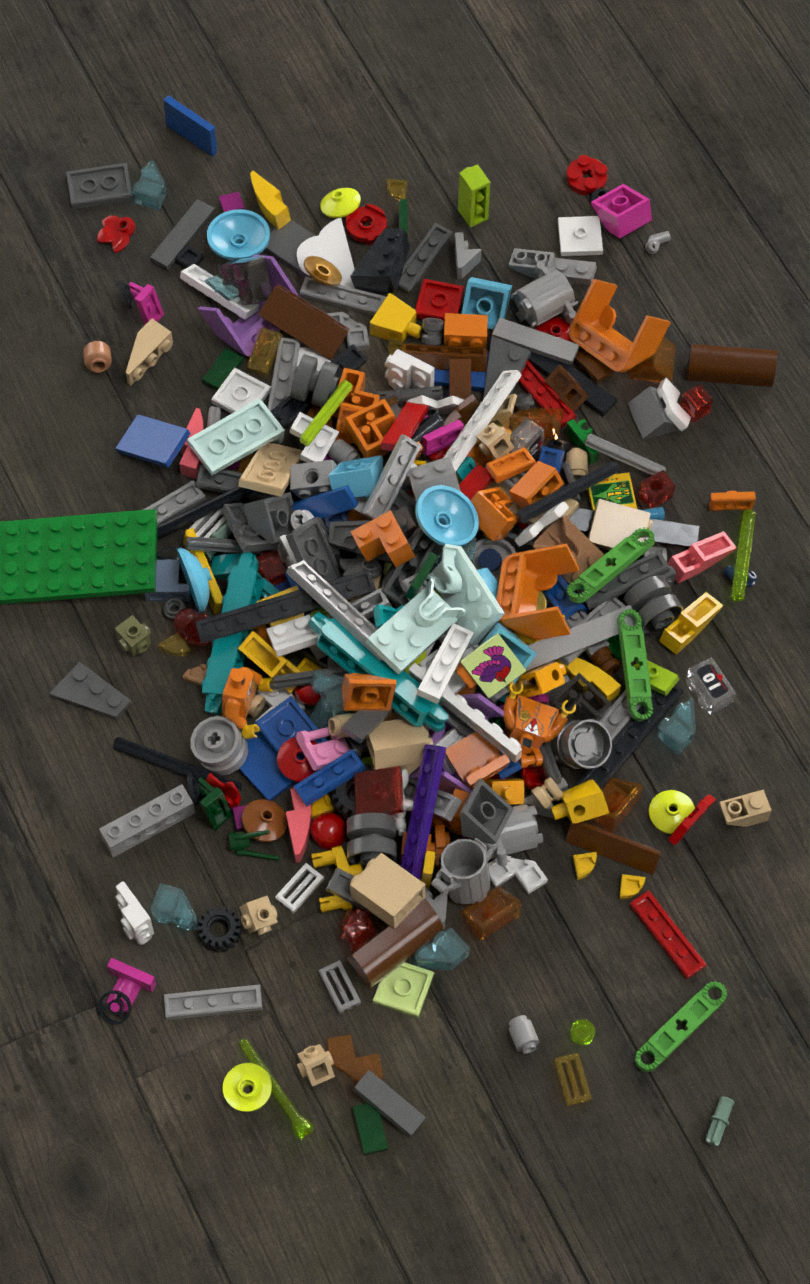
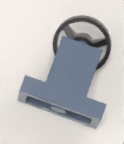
M174 547L160 549L157 552V559L159 560H157L156 592L144 593L146 602H167L171 598H178L183 602H191L190 584H179V574L183 570L181 567L179 571L180 561L178 556L174 558L166 556L164 558L158 555L164 550L177 552V549Z

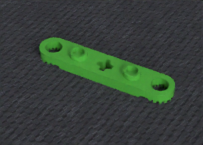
M645 527L643 529L639 528V530L636 529L632 535L622 540L579 575L578 579L568 585L567 594L569 600L574 603L585 602L649 550L655 543L652 530H649V528L645 529ZM640 537H648L647 541H638ZM577 589L584 590V592H582V594L580 593V595H576L575 593L573 594V592Z
M627 609L618 616L617 623L628 710L634 720L644 721L653 713V705L651 702L652 694L644 633L641 624L642 619L636 610ZM626 616H630L633 618V627H629V625L627 626V623L625 624L626 621L624 620ZM634 660L635 663L640 665L637 669H635V666H631ZM637 704H642L645 707L646 712L644 715L636 712Z
M716 981L706 984L637 1051L635 1056L636 1066L644 1072L654 1071L725 1002L727 997L725 986ZM717 989L721 993V998L719 1000L710 999L708 991ZM678 1021L680 1024L685 1022L686 1031L683 1029L676 1030V1022ZM644 1053L651 1054L654 1057V1063L649 1065L643 1064L641 1055Z

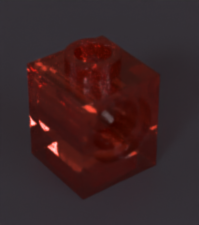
M700 384L683 393L680 406L691 417L690 420L693 423L710 413L713 399Z
M662 470L641 482L639 495L644 503H648L651 508H654L672 498L676 486L665 471ZM651 489H658L659 492H655Z
M277 550L272 552L266 551L256 557L259 560L258 570L262 578H265L273 586L286 581V568Z

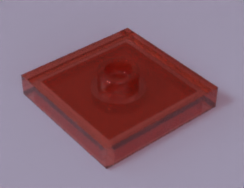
M400 766L355 773L356 815L362 813L390 815L404 812L402 768Z

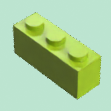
M478 164L467 167L462 172H459L458 211L471 228L488 220L490 181Z

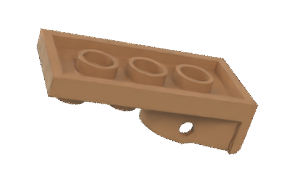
M563 513L560 518L552 522L530 545L534 549H540L567 543L579 566L578 572L561 575L570 584L603 557L604 554Z

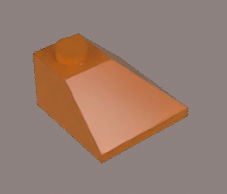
M344 674L342 683L344 710L390 711L397 684L396 680L369 674Z

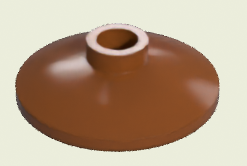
M266 799L252 801L245 807L242 813L241 821L247 833L263 830L270 831L268 835L253 837L255 840L261 842L278 840L287 829L286 813L273 801Z

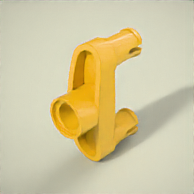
M342 846L332 847L330 851L312 853L315 869L335 864L337 868L353 876L360 875L363 872L362 864L349 865ZM336 895L319 898L322 913L341 908L343 910L354 908L353 904Z

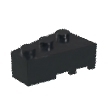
M384 229L350 275L355 289L370 293L397 292L410 248L404 229Z

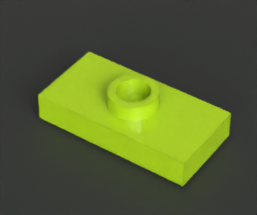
M647 660L651 689L666 696L679 680L678 675ZM637 663L634 665L635 669L640 667V665Z

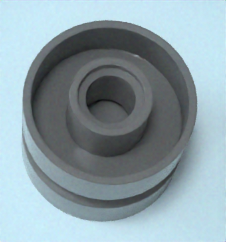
M303 354L293 380L290 398L304 402L309 392H313L312 405L322 408L337 388L339 365L325 361L319 372L317 371L318 358Z
M655 575L642 580L633 586L623 598L626 606L631 605L632 609L636 610L639 616L641 615L644 634L656 633L668 627L678 619L680 613L684 610L676 595L671 594L672 589L662 575Z
M591 719L567 721L559 735L551 741V751L555 760L561 766L568 769L597 768L606 762L612 749V739L608 729L599 721Z
M362 813L349 817L347 819V838L351 841L347 843V861L353 865L360 863L366 867L371 859H376L382 853L395 862L397 860L396 842L392 839L396 837V819L393 816L382 813Z

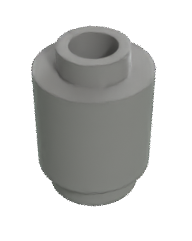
M342 439L334 441L329 450V457L338 464L343 461L361 459L358 450Z
M525 1015L510 1020L509 1032L516 1050L524 1054L536 1050L539 1039L531 1020L527 1019Z

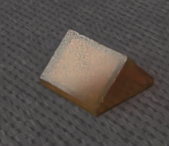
M663 337L653 356L630 369L629 379L661 382L667 378L672 383L676 345Z
M519 409L510 417V424L516 438L538 439L541 436V439H558L563 409Z
M612 777L601 790L609 813L593 819L613 833L641 800L644 788L642 784Z
M498 886L489 892L482 902L478 903L477 901L460 912L480 940L483 941L518 918L521 914L522 904L520 900Z

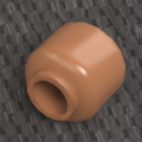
M93 341L84 347V364L89 371L100 373L111 366V350L105 342Z

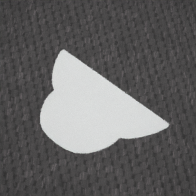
M337 218L321 230L319 236H313L300 244L297 249V260L301 270L310 276L303 265L306 257L318 256L324 258L340 271L342 275L340 285L354 288L350 275L355 269L342 220Z

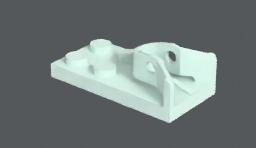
M259 398L188 438L187 444L212 476L270 442L281 444L285 430Z
M445 544L442 561L428 574L426 579L434 580V587L451 608H463L465 610L457 623L459 626L474 632L470 643L478 644L505 613L462 547Z
M430 579L426 587L365 642L398 675L446 633L453 623L456 624L465 612L463 608H451L433 590V579Z

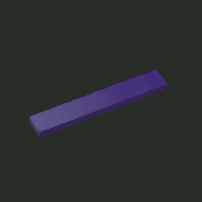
M425 744L401 863L403 869L419 880L421 878L446 753V747Z

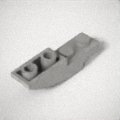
M514 248L509 262V268L535 279H538V276L534 273V268L539 261L544 262L548 270L555 266V269L566 277L571 287H573L574 282L591 284L597 269L596 262L555 258L553 252Z

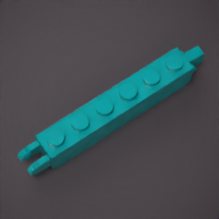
M251 552L241 554L238 566L232 567L227 580V592L222 600L223 608L221 613L245 607L260 600L264 579L258 573L259 560ZM253 629L212 641L213 649L211 657L207 661L206 677L202 681V693L206 696V713L221 715L222 695L232 668L239 669L244 667L246 655L238 647L250 635Z
M320 612L310 618L308 625L318 634L316 643L319 649L350 674H369L396 680L397 684L391 708L413 726L421 727L425 724L435 732L443 731L444 723L449 718L447 711H444L439 706L440 701L436 704L416 695L420 686L416 679L412 678L404 670L398 675L384 660L380 661L335 618L329 619Z

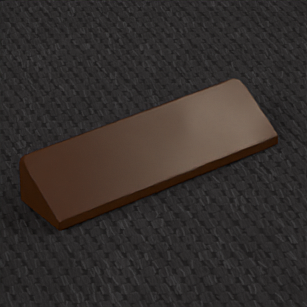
M402 344L401 351L435 367V369L450 370V359H471V371L486 372L487 348Z
M571 822L566 837V842L590 852H596L598 855L651 875L655 872L661 854L659 850L585 822L576 824Z

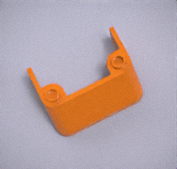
M593 279L569 328V337L573 342L612 370L622 373L626 372L656 353L671 322L646 315L634 341L631 342L612 328L616 320V312L609 306V303L618 286Z
M567 543L513 553L503 560L496 601L505 614L498 623L532 640L570 635L571 631L558 606L536 610L539 591L551 589L556 584L558 575L579 571V566Z

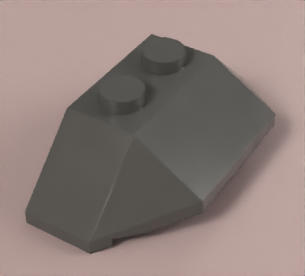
M420 526L407 540L416 557L398 567L392 564L383 578L381 592L398 605H405L409 602L407 597H405V591L400 586L401 582L420 571L430 552L437 555V560L429 574L442 561L444 546L431 540Z

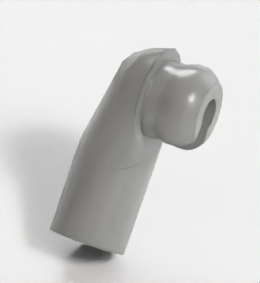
M669 231L649 236L645 245L646 251L650 254H655L661 243L670 241Z

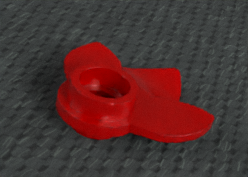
M108 216L103 219L102 224L104 228L99 231L97 242H112V248L115 253L122 251L127 247L130 242V236L135 232V222L130 217Z
M209 773L206 782L214 789L218 787L224 793L229 808H238L241 796L234 783L226 782L224 784L212 773Z

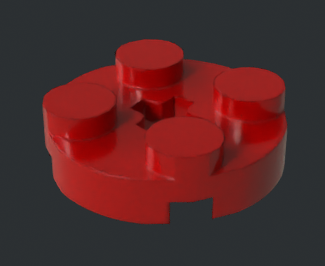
M587 155L579 156L567 168L566 179L568 186L572 191L580 195H588V193H593L596 189L604 188L607 183V166ZM584 174H590L591 178H590V177H587V178L585 179V178H583V175H584Z
M372 204L358 207L353 213L346 216L347 234L355 241L365 243L366 245H373L382 231L387 229V219L384 211ZM370 221V226H363L362 222Z

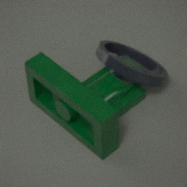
M193 772L187 773L190 798L194 805H198L199 796L205 797L200 801L209 826L216 831L232 816L224 793L218 787L214 789L201 777L197 780Z

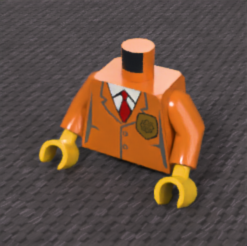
M248 667L232 668L222 695V717L235 723L238 729H242L243 738H257L254 732L260 731L257 724L247 725L246 718L257 685L262 692H273L269 684H274L273 678H262V675Z
M514 681L507 685V690L510 693L509 696H506L503 706V719L506 728L509 729V737L519 741L522 753L528 754L531 752L532 746L540 748L543 742L549 743L559 735L568 720L566 718L568 714L576 710V704L573 705L571 711H566L565 704L568 700L564 701L561 705L562 712L558 714L559 709L519 695L523 691L522 683L519 682L518 689L513 691Z

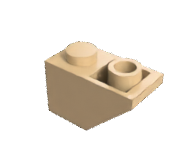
M764 790L719 802L727 825L747 827L768 821L772 811Z

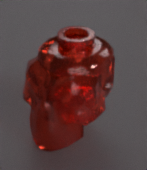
M184 608L175 615L174 627L188 645L204 646L210 643L201 644L195 621L208 618L207 614H200L192 608Z
M359 907L357 910H347L340 922V927L342 928L340 937L350 943L349 949L352 954L370 941L376 934V928L369 918L370 913Z

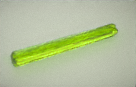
M752 509L744 510L742 515L731 598L734 599V602L743 601L745 595L756 516Z

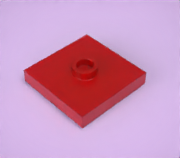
M423 278L415 308L417 312L416 318H438L445 323V313H459L465 286Z

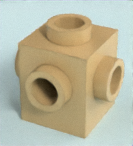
M491 423L476 435L481 443L478 445L481 451L486 456L490 454L495 460L505 456L515 448L509 440L510 434L503 426L499 428L494 423Z
M268 895L247 902L239 907L242 914V924L249 934L257 932L258 935L267 933L272 930L270 926L277 923V911L271 905Z
M320 1044L309 1046L304 1051L298 1053L301 1062L297 1064L302 1078H308L312 1087L335 1077L331 1067L334 1064L333 1058L329 1050L325 1052Z

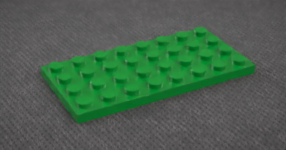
M156 509L0 522V604L156 592Z

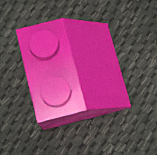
M625 184L618 186L591 202L606 230L618 238L626 236L628 233L652 220L650 199Z

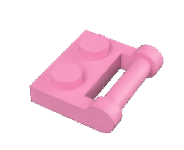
M328 727L309 732L304 730L296 735L297 742L314 771L323 768L351 750L344 737L337 738L336 736H331ZM328 736L332 739L331 741L312 745L310 742Z

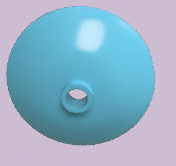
M241 209L231 210L220 214L210 223L207 230V240L212 251L218 256L235 261L247 260L254 255L260 254L267 247L270 240V230L265 219L257 213Z
M436 485L426 489L419 496L415 508L416 518L423 532L431 540L442 546H445V544L464 546L475 537L479 527L478 514L472 502L462 492L449 486Z
M179 548L177 549L178 558L186 582L190 584L192 598L199 613L204 612L210 596L208 581L212 580L208 567L203 569L201 563L193 554L186 549Z

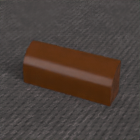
M280 284L274 287L258 314L329 360L333 358L350 330L347 326Z
M691 344L687 365V380L772 387L775 379L778 351Z
M425 898L395 929L389 925L351 954L347 960L367 987L371 989L443 933L442 922Z

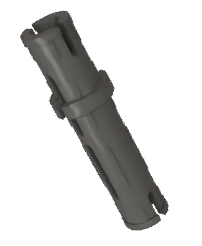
M442 386L402 389L400 387L396 388V390L377 391V395H380V400L385 398L388 404L397 403L398 405H403V402L421 395L434 400L443 399V395H441L443 394Z

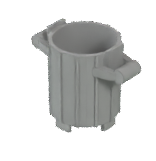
M539 261L534 268V273L537 274L538 279L518 289L511 295V299L515 298L517 308L519 309L515 313L520 322L526 320L531 325L530 328L536 327L560 313L564 316L567 323H572L577 314L573 309L578 305V301L575 302L574 292L570 283L560 271L555 269V266L548 270L544 262Z
M527 803L513 806L514 809L496 842L497 848L490 857V859L497 857L499 866L507 865L508 854L536 848L538 843L543 842L542 833L538 834V825L534 816L537 815L535 806L528 807Z
M478 838L474 840L457 839L450 843L441 853V869L431 884L443 895L448 893L451 900L457 904L482 902L490 890L488 861L493 851L497 848V844L480 841Z

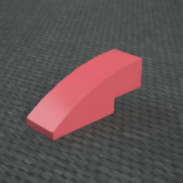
M198 408L195 409L186 428L191 433L188 438L204 430L201 411ZM186 440L180 449L181 454H183L179 463L181 475L197 479L202 462L187 444Z
M723 531L691 544L688 550L672 556L667 564L669 567L672 566L676 572L675 580L677 583H680L721 561L734 552L737 547Z
M291 788L294 810L286 812V819L295 861L300 863L310 837V825L312 822L311 804L306 807L295 789Z

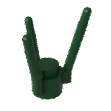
M269 830L251 833L237 831L229 834L231 851H237L238 856L247 855L277 861L280 859L279 856L246 850V848L250 847V838L268 835L270 833Z

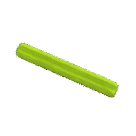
M343 380L300 436V443L305 446H309L351 391V383L347 380Z

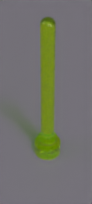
M241 1039L239 1045L251 1063L261 1066L270 1076L272 1082L271 1092L292 1120L293 1132L297 1138L301 1139L310 1134L314 1129L311 1121L305 1119L304 1116H300L249 1041Z

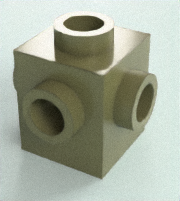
M133 615L115 628L119 646L124 652L129 651L133 657L138 653L146 651L151 644L150 629L145 623L140 624Z

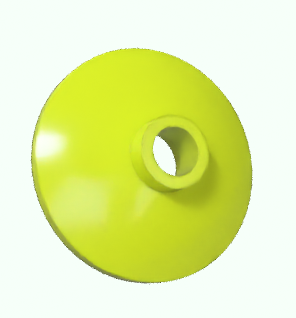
M339 188L331 191L322 199L320 208L327 217H344L353 213L359 207L361 197L355 189Z
M667 790L657 794L652 799L649 806V817L652 824L658 830L666 834H672L680 823L692 813L695 807L691 799L684 793ZM669 807H676L677 811L672 812L669 810Z
M243 1063L235 1066L227 1073L223 1082V1094L227 1103L234 1109L242 1112H251L261 1108L268 1101L272 1091V1082L266 1070L253 1063ZM251 1086L253 1090L251 1093H245L244 1088Z

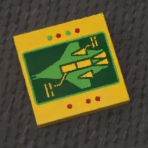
M630 473L614 474L587 489L592 510H595L599 499L637 509Z

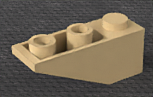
M151 319L137 333L126 370L127 383L130 386L135 381H139L143 377L144 372L150 366H154L158 358L172 347L171 331L154 319Z

